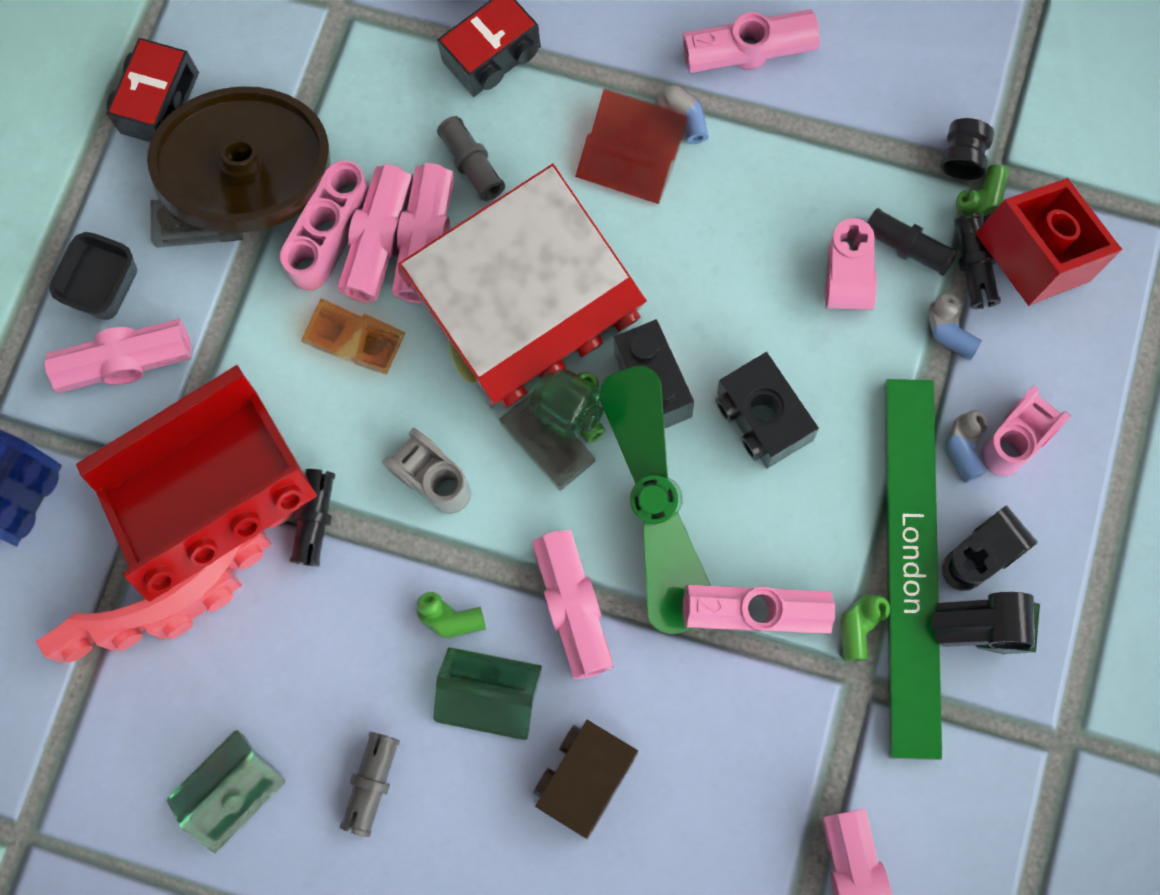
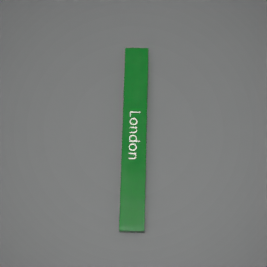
M887 379L884 383L887 601L890 605V614L888 616L889 758L941 760L940 645L937 644L935 633L932 630V612L935 611L936 605L939 603L934 380Z

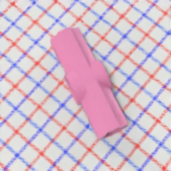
M812 9L765 17L756 12H748L740 15L734 24L685 32L682 35L686 66L689 73L732 65L748 70L762 66L766 59L818 50L820 39L816 14L813 13ZM754 39L757 40L758 43L748 44L743 40Z
M425 163L422 166H415L408 209L401 213L397 230L399 256L395 269L392 293L394 297L401 298L410 303L423 304L412 286L408 287L399 275L398 263L450 230L448 210L454 186L453 171L445 169L441 165Z
M384 164V166L375 167L363 208L356 210L351 220L348 235L350 249L337 288L341 294L355 301L364 303L377 302L390 258H395L399 252L397 247L398 224L401 213L405 211L408 203L413 176L398 166Z
M180 319L138 330L128 327H114L100 331L95 335V341L46 353L44 365L46 375L51 382L53 390L57 393H63L101 382L110 385L135 382L143 377V371L191 359L192 347L184 323Z
M571 529L558 530L542 535L540 538L532 541L533 551L547 589L543 592L555 631L560 632L574 680L589 678L613 669L612 657L599 622V618H602L591 580L589 577H585Z
M686 585L682 616L684 628L831 634L832 625L835 621V603L830 591L773 589L765 586L745 588ZM754 596L760 597L767 604V617L761 623L754 621L749 615L748 605Z
M866 809L822 817L827 847L834 871H831L834 895H892L884 865L881 861L878 862Z

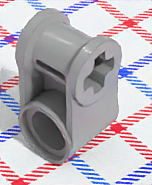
M413 427L409 432V440L392 458L386 457L382 461L383 465L402 483L418 492L437 510L448 514L460 512L467 506L471 498V488L464 473L429 438ZM448 479L458 481V486L451 495L439 496L436 494L439 484Z

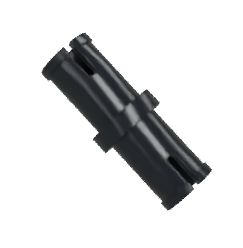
M879 208L875 209L867 222L873 229L875 239L898 251L897 256L905 260L910 257L937 271L942 276L946 274L958 253V250L952 249L922 233L924 228L914 224L911 227L882 212Z
M971 213L972 233L969 232L966 215L954 220L962 255L958 260L959 269L964 271L966 275L971 308L984 309L981 290L986 292L988 307L1001 303L993 265L996 264V261L975 234L984 224V215L982 213Z
M319 469L305 470V475L316 492L317 497L294 512L293 520L298 522L289 562L295 564L303 563L306 566H320L319 560L325 526H330L332 516L328 514L333 480L336 476L335 473L326 471L323 474V470Z

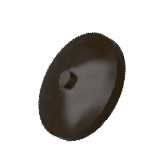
M249 86L214 90L180 105L158 126L151 139L147 156L152 184L162 204L184 222L201 229L220 233L259 231L281 224L304 210L308 201L315 193L325 171L331 164L325 128L317 115L307 105L280 91Z

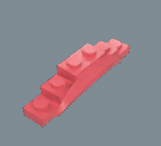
M294 512L288 514L287 516L280 519L279 521H277L269 527H276L284 523L293 515ZM261 531L255 537L242 543L151 602L143 599L112 611L88 614L75 613L61 625L38 639L36 643L46 658L61 663L65 661L70 663L87 655L93 648L91 645L93 642L97 646L110 651L115 649L117 651L125 650L136 644L143 637L142 631L145 629L148 634L162 640L166 637L168 639L176 638L193 626L192 619L207 609L209 612H212L228 604L234 597L232 593L242 586L233 570L236 568L245 569L255 564L263 557V550L272 544L264 531Z

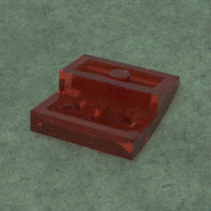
M603 89L591 133L587 134L575 177L659 204L671 175L690 115L614 90Z

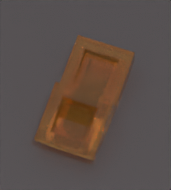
M321 298L301 342L353 364L387 375L406 332L365 313L361 317Z

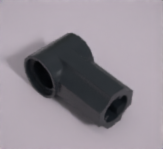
M996 592L989 594L988 600L937 603L935 611L932 612V630L935 633L937 644L943 647L989 645L992 648L1006 650L1035 647L1034 596L1023 592Z

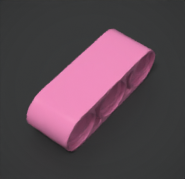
M338 161L330 165L325 171L315 193L308 201L281 249L280 262L293 284L299 289L306 291L316 290L327 281L348 243L349 228L356 210L363 208L369 187L360 167L353 162ZM347 184L356 185L348 193H339V190ZM335 221L331 229L317 231L322 223ZM303 259H314L310 267L302 270L296 269L297 264Z

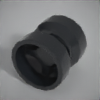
M960 118L952 121L947 134V141L950 145L942 154L941 170L951 177L962 180H974L983 177L988 162L985 151L990 149L992 145L994 129L988 123L973 118Z

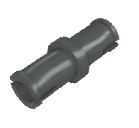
M452 116L445 119L438 126L437 134L443 139L454 156L453 162L456 169L460 173L466 174L481 200L490 201L499 196L505 189V183L500 179L488 161V151L484 145L476 143L460 117Z
M372 731L368 735L369 740L358 774H352L350 784L354 785L343 821L339 827L344 831L352 830L351 833L364 837H370L381 796L388 793L390 784L386 783L397 745L400 743V740L396 738H389L386 735Z

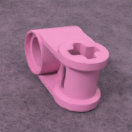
M846 219L839 223L834 230L828 249V269L825 286L826 309H874L876 299V270L874 269L875 237L870 225L861 219ZM845 241H853V247L857 250H849V244Z
M1034 385L1008 413L1007 419L989 438L982 449L984 465L996 475L1008 476L1017 472L1040 447L1046 445L1071 417L1066 411L1060 413L1038 395L1039 389ZM1004 441L1012 444L1017 450L1018 457L1006 455L1001 450L1000 442Z

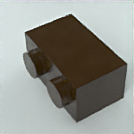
M587 719L582 728L576 725L571 727L559 748V751L566 754L556 772L549 767L546 769L533 794L540 797L535 805L536 808L582 837L589 839L637 757L638 750Z

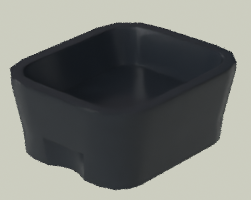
M83 232L76 235L70 242L51 280L49 290L53 299L103 320L114 318L137 274V266L130 248L96 233Z

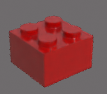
M1068 178L1004 199L975 233L1028 306L1091 282L1123 250Z

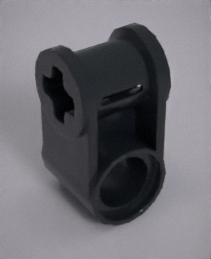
M1006 505L977 527L971 536L945 557L942 564L943 577L952 588L960 591H970L989 579L1000 569L1008 567L1034 547L1038 541ZM971 559L976 566L967 572L962 564Z

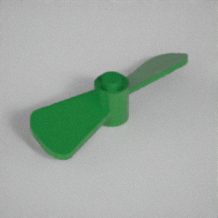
M634 366L609 375L602 383L599 397L635 482L630 494V505L634 514L643 521L648 618L650 623L660 632L676 634L695 629L684 628L682 614L685 586H711L679 515L683 504L682 491L679 485L668 477L661 380L650 368Z

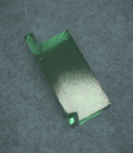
M448 647L436 680L434 721L526 740L530 732L533 703L541 679L542 665Z
M235 730L167 798V803L181 829L215 854L286 780L277 769L254 751L241 732Z

